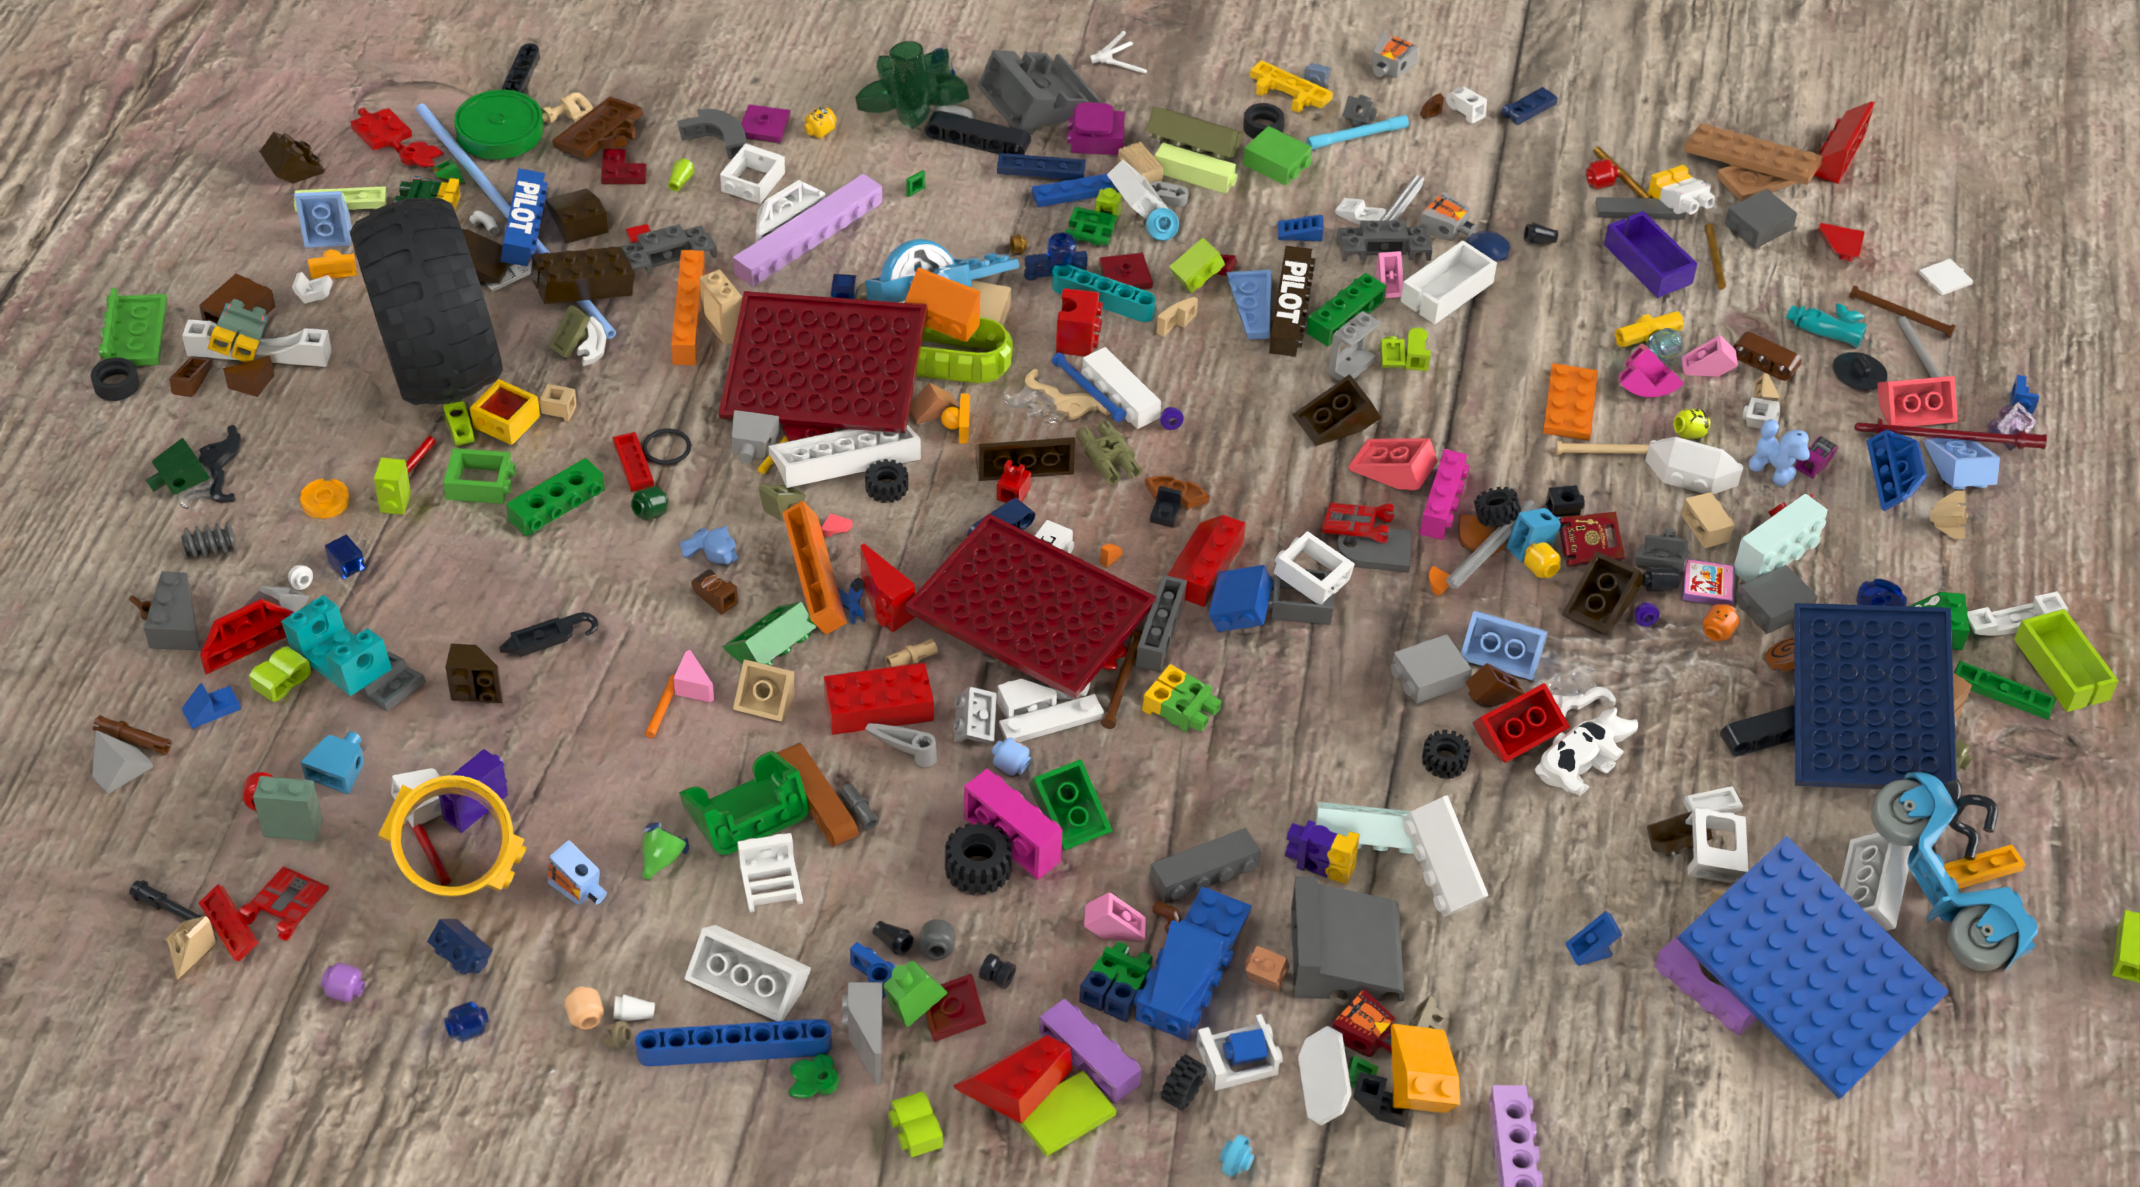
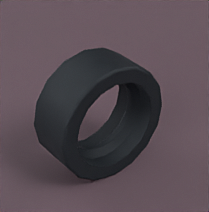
M1258 103L1246 109L1243 130L1250 138L1255 139L1268 126L1283 133L1284 113L1277 106L1269 103ZM1265 119L1272 121L1274 124L1261 125L1254 121Z
M113 357L97 363L90 374L95 394L107 401H119L132 396L138 390L140 384L135 365L125 358ZM113 375L128 376L119 383H103L106 378Z

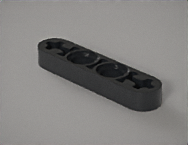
M528 43L521 46L501 90L513 91L514 89L524 94L540 59L539 47L536 44Z

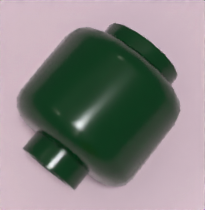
M657 486L640 489L634 493L632 498V511L643 520L660 517L666 513L668 508V496Z

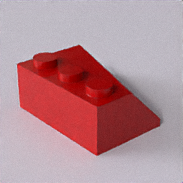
M1048 1035L1020 1046L954 1084V1089L1022 1124L1072 1070L1070 1046Z

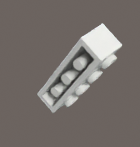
M1106 347L1083 357L1082 375L1118 408L1121 407L1126 411L1125 419L1127 422H1131L1139 429L1160 418L1161 401Z

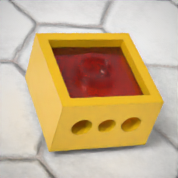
M500 379L470 407L473 428L510 445H513L540 417L538 396Z

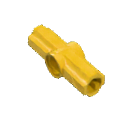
M1679 311L1654 318L1650 314L1641 316L1634 324L1615 329L1614 336L1620 348L1646 341L1647 344H1655L1659 341V336L1661 340L1663 335L1683 330L1684 322Z

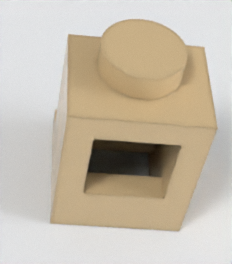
M547 384L544 392H541L538 397L541 413L562 417L564 421L569 422L577 406L575 389Z

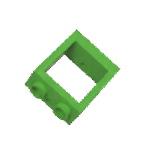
M453 448L443 482L446 500L504 504L506 494L511 492L510 479L515 476L516 464L512 462L511 452ZM464 468L499 471L497 482L461 479Z

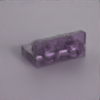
M2017 402L2011 407L2009 405L2003 407L1997 413L1999 417L1994 418L1986 426L1988 428L1986 433L2015 435L2019 431H2025L2028 434L2037 421ZM2003 443L2009 451L2016 448L2014 444Z

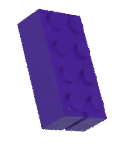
M1644 211L1627 217V221L1621 219L1608 224L1604 246L1657 298L1693 284L1698 263Z

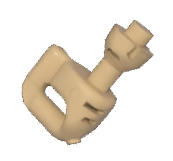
M570 93L560 99L559 106L542 109L543 123L552 124L556 121L558 115L562 113L569 119H573L575 123L594 108L585 96L580 93ZM579 103L585 111H580L577 104Z

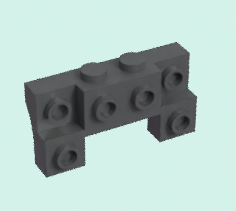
M1405 220L1361 221L1360 227L1338 228L1337 243L1340 247L1342 261H1347L1348 253H1359L1360 261H1365V255L1400 251L1401 255H1406V250L1409 260L1414 259V253H1425L1426 260H1431L1433 249L1426 227H1406Z
M680 224L639 234L637 235L638 242L621 246L634 273L635 270L645 268L648 275L653 274V267L680 261L681 250L709 251L713 258L717 257V247L711 235L705 232L702 225L685 230L682 229Z

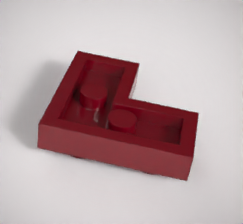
M603 149L601 184H646V163H626V149Z

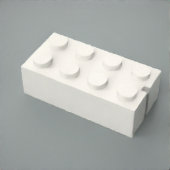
M1461 241L1403 282L1400 302L1415 312L1420 310L1419 314L1435 325L1494 282L1497 262L1468 243Z

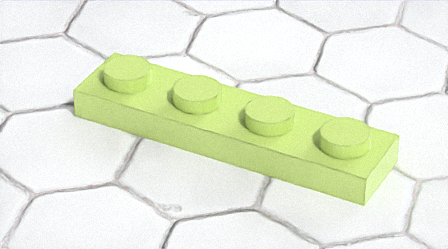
M386 186L295 190V193L341 191L348 210L378 209L385 206L387 201ZM294 199L295 212H298V211H297V206H296V201H295V199Z

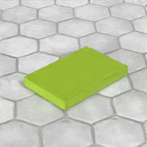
M1083 1070L1057 1085L1020 1125L1047 1157L1116 1116V1109Z

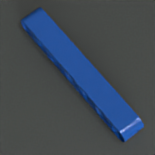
M811 1019L647 1029L638 1033L635 1044L640 1064L644 1066H666L817 1056L819 1053L827 1054L831 1050L832 1036L831 1027L827 1021Z

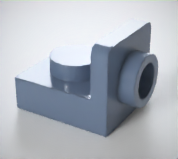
M1310 63L1305 68L1304 79L1324 88L1331 68Z

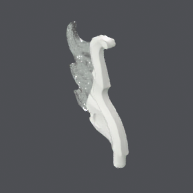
M1587 664L1579 665L1572 670L1571 675L1566 679L1560 678V672L1552 677L1548 689L1564 717L1568 710H1579L1600 698L1606 699L1610 706H1615L1616 698L1608 689L1598 687L1588 677V672L1595 671L1596 667ZM1540 681L1536 687L1543 684V682Z

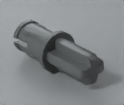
M853 784L844 785L840 790V794L849 805L850 813L857 816L865 830H871L876 827L879 820L869 808L868 800L862 798Z

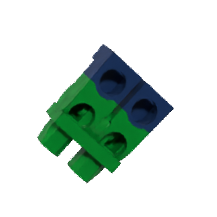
M1117 941L1112 948L1105 947L1103 955L1099 957L1081 983L1079 1002L1099 1011H1102L1105 1006V1014L1127 1023L1134 1007L1133 1002L1139 989L1143 990L1146 985L1145 978L1152 966L1153 957L1145 952H1140L1137 958L1129 956L1130 948L1126 944Z

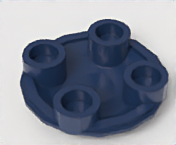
M1479 231L1470 235L1466 243L1494 261H1504L1508 258L1509 242L1498 233Z

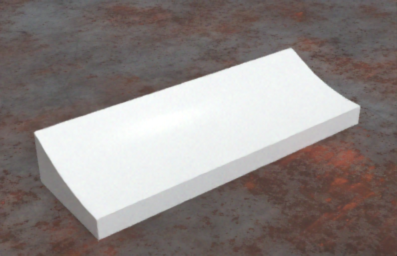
M908 424L906 433L848 429L770 445L769 455L775 462L786 488L865 472L870 464H876L877 460L884 462V459H888L891 462L893 459L896 460V463L921 460L920 437Z

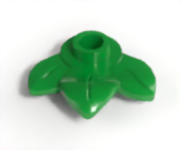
M819 1053L813 1061L799 1060L790 1066V1072L794 1079L797 1080L788 1090V1095L791 1097L810 1098L817 1092L822 1095H828L838 1088L839 1075L834 1069V1061L826 1054Z

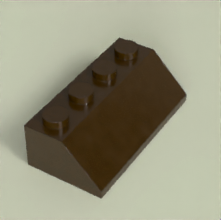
M1075 437L976 444L975 461L978 480H999L1004 473V465L1007 460L1012 461V466L1019 467L1020 464L1025 465V470L1031 472V477L1074 474Z

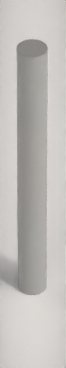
M1905 316L1900 317L1898 323L1931 377H1941Z

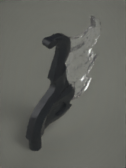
M235 425L227 427V439L208 444L199 449L200 454H195L210 479L180 492L178 501L181 507L189 509L188 503L198 498L213 499L219 503L236 501L234 493L228 495L222 493L226 476L225 471L222 469L236 457L241 446V436Z

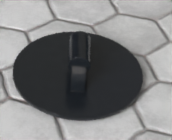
M1847 352L1837 356L1833 362V371L1838 379L1853 388L1873 390L1878 388L1877 382L1887 381L1888 374L1886 368L1880 361L1870 355L1859 352Z

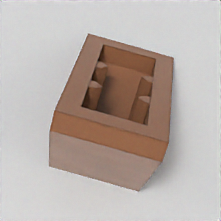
M928 383L912 400L909 413L915 423L920 424L940 418L943 411L949 407L959 409L960 407L950 392Z

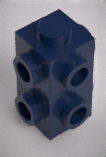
M439 919L427 940L438 956L447 959L453 964L452 968L455 971L464 975L467 973H480L486 967L488 958L493 951L458 919Z

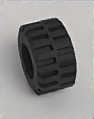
M976 822V825L967 823L965 828L958 827L955 829V833L949 835L948 841L945 844V870L950 883L954 887L958 885V890L962 892L965 890L969 891L971 895H975V892H980V895H986V891L991 893L997 891V886L1002 888L1005 885V880H1009L1012 871V844L1009 842L1008 835L1003 834V830L999 827L994 829L993 824L982 825V822ZM973 856H983L988 859L984 861H974L969 858Z

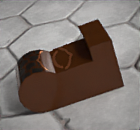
M707 569L691 581L695 593L721 615L738 604L737 586L732 582L726 583L721 578H718L710 569ZM725 598L729 600L726 604L723 601Z

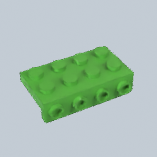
M111 288L110 295L106 297L108 311L104 312L105 327H102L101 330L103 344H99L100 357L104 358V360L113 357L125 358L130 360L135 366L159 365L168 303L167 295L119 296L117 288Z

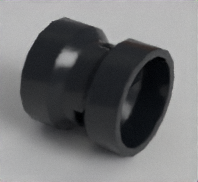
M990 953L980 968L979 978L987 982L991 980L995 982L997 987L1005 990L1015 975L1016 965L1009 961L1003 962L999 956Z

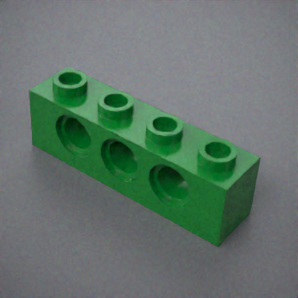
M584 458L507 502L508 520L527 536L605 491L603 473L587 458Z

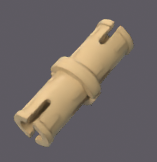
M928 639L914 646L908 645L904 650L886 656L885 661L887 667L917 664L919 660L937 654L938 650L933 639Z

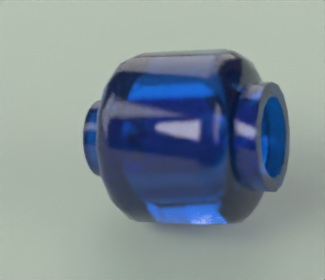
M1064 232L1055 233L1050 236L1047 243V257L1049 261L1060 267L1072 263L1076 258L1077 242L1075 238Z
M473 1001L450 1008L447 1017L444 1018L448 1035L451 1039L455 1038L459 1042H466L483 1035L486 1028L485 1024L489 1022L485 1008H479Z

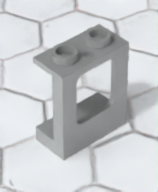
M1362 311L1333 334L1328 370L1330 376L1340 381L1350 374L1355 379L1375 363L1376 356L1364 349L1365 339L1381 322ZM1341 342L1348 345L1347 348L1340 352Z

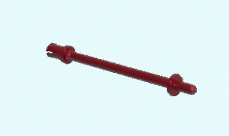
M1878 418L1877 424L1859 422L1854 425V429L1858 432L1876 433V435L1887 429L1896 434L1906 436L2014 444L2018 449H2024V447L2045 449L2047 445V434H2027L2025 431H2019V433L2011 435L1885 425L1881 418Z

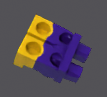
M1308 820L1305 827L1292 823L1287 833L1289 843L1285 851V857L1297 860L1296 869L1304 871L1306 868L1314 874L1347 885L1356 867L1360 834L1350 831L1348 836L1331 832L1325 826L1316 825V822Z

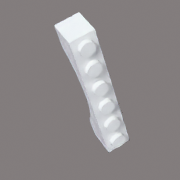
M188 320L182 334L187 356L237 360L231 358L237 337L229 356L207 349L211 334L217 325L214 322ZM304 328L286 337L261 339L254 360L270 356L272 363L326 367L332 351L328 330ZM221 340L215 341L220 347L228 346V343ZM243 348L238 349L239 352L243 355L251 354V351Z

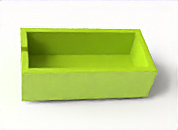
M2065 609L2021 620L2014 641L2055 697H2057L2066 712L2085 708L2088 703L2092 706L2111 700L2119 680Z

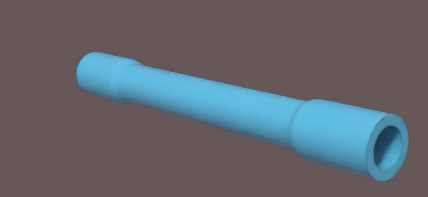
M1406 115L1388 118L1385 121L1307 137L1306 143L1313 150L1363 136L1407 128L1409 120Z

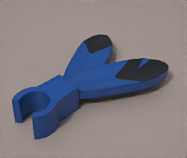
M856 578L852 581L848 594L838 588L842 606L849 610L850 622L853 625L857 616L862 618V622H865L864 610L859 606L864 590V583L861 578Z

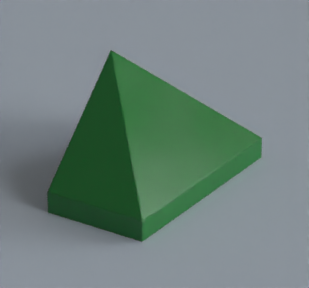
M452 158L432 168L435 175L439 178L447 180L450 178L459 179L460 183L466 184Z

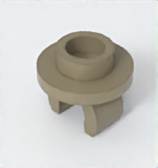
M617 1021L606 1027L611 1036L603 1038L602 1042L607 1048L617 1047L618 1049H626L629 1047L633 1038V1032L625 1021Z

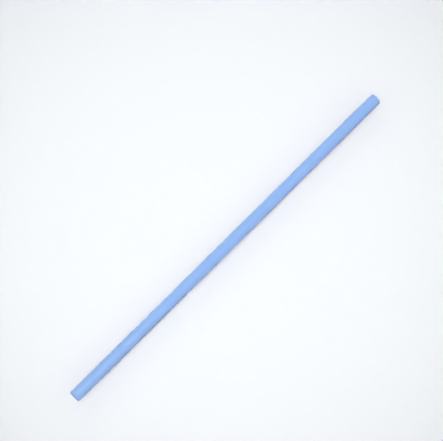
M419 104L416 107L418 114L508 220L511 207L428 107L425 104ZM538 239L535 253H550ZM590 300L576 301L589 317H594L602 324L607 339L615 337V329Z

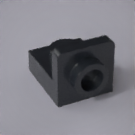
M1160 486L1156 503L1150 515V522L1173 528L1181 509L1182 492Z

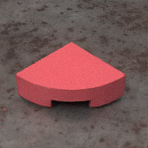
M830 513L821 527L823 536L833 537V534L846 533L852 528L853 521Z

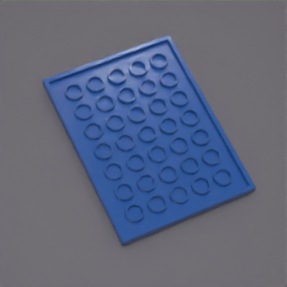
M1787 836L1677 938L1839 1099L1949 992Z

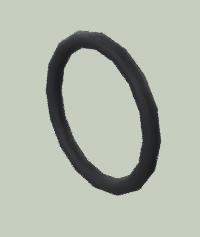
M664 428L649 434L643 441L642 450L644 456L651 462L659 465H671L684 460L691 452L692 444L690 438L684 432ZM670 433L681 436L685 440L687 447L685 452L675 459L660 460L648 453V442L657 435Z

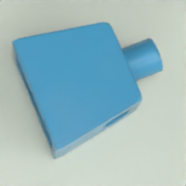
M1546 508L1521 512L1517 516L1506 548L1522 563L1526 555L1525 551L1531 544L1545 542L1552 547L1557 533L1560 532L1559 529L1565 527V525H1561L1558 520L1560 517H1555Z
M352 731L348 732L344 739L332 735L326 736L301 761L304 779L312 780L315 783L349 794L364 763L362 749L359 746L362 741L361 737Z

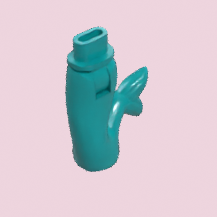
M1836 303V315L1838 318L1836 319L1816 308L1809 307L1805 310L1806 306L1799 308L1791 305L1786 319L1795 322V326L1810 333L1843 341L1859 348L1867 329V324L1856 322L1865 318L1860 312L1848 311L1844 305Z

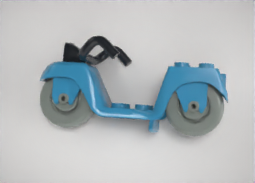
M1910 772L1904 776L1903 780L1887 784L1880 790L1872 804L1871 818L1873 825L1884 839L1900 846L1914 845L1908 855L1907 864L1933 907L1926 919L1928 922H1931L1939 917L1942 921L1951 922L1947 938L1950 950L1955 958L1968 968L1979 971L1993 970L2005 963L2003 970L2005 971L2017 959L2031 953L2035 948L2032 940L2038 934V927L2035 919L2028 915L2023 908V902L2019 894L2013 892L2010 887L1959 893L1958 884L1945 871L1942 858L1932 850L1936 841L1949 825L1955 831L1968 837L1964 858L1975 860L1979 844L1978 833L1973 827L1960 822L1958 818L1968 805L1985 807L1987 809V816L1983 830L1993 833L1998 818L1997 804L1991 798L1982 795L1969 794L1962 796V785L1959 779L1943 784L1935 776L1923 772Z

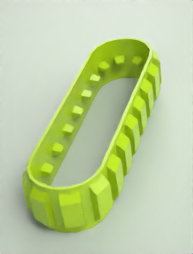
M980 317V326L967 342L925 326L923 342L979 347L993 351L974 353L921 347L916 377L971 383H988L997 380L1011 366V358L1013 357V341L1003 325L997 321Z

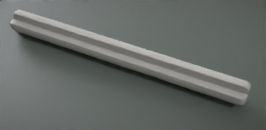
M1529 500L1525 501L1520 508L1521 512L1536 510L1537 506L1534 505V501ZM1510 520V524L1502 523L1503 526L1498 527L1446 579L1451 589L1459 588L1510 537L1516 520Z

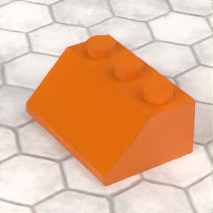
M922 268L916 270L905 303L927 304L926 327L967 342L980 326V291Z

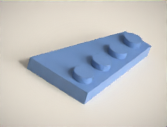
M1272 270L1227 272V279L1247 339L1270 338Z

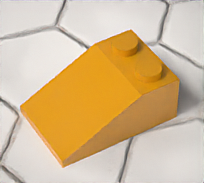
M1392 1024L1393 1107L1447 1113L1460 1105L1459 1075L1445 1030Z

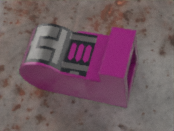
M1822 436L1818 437L1808 448L1810 453L1808 460H1797L1795 468L1813 479L1833 459L1838 450V445ZM1813 463V470L1808 469L1805 464Z

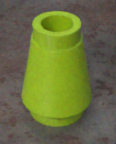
M681 158L674 163L668 182V187L671 190L679 191L693 176L694 165L691 161Z

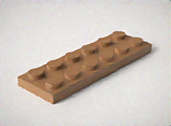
M1700 123L1684 145V152L1808 185L1823 161V156L1817 155L1814 152H1806L1795 149L1792 146H1783L1769 140L1757 139L1751 135H1742L1728 129L1724 130L1713 127L1710 124Z

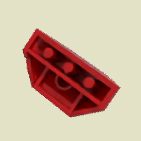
M260 599L214 620L200 653L205 674L207 675L286 638L281 621L292 615L294 611Z

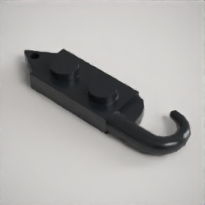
M586 612L576 613L561 619L557 617L511 632V637L499 647L500 653L519 654L522 657L567 642L573 635V625L581 622L591 623V628L585 632L589 636L597 630L599 626L598 620L594 615Z

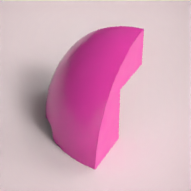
M1643 344L1625 362L1627 368L1618 377L1619 383L1625 389L1644 397L1664 396L1676 391L1685 384Z

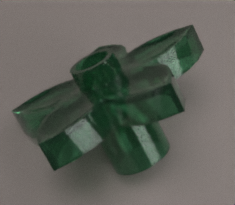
M915 41L900 42L890 49L889 55L879 56L876 63L879 80L865 86L855 97L859 111L882 113L896 109L899 121L911 129L920 125L928 117L930 105L949 106L970 99L968 85L960 77L951 74L952 67L948 48L924 55L923 46Z

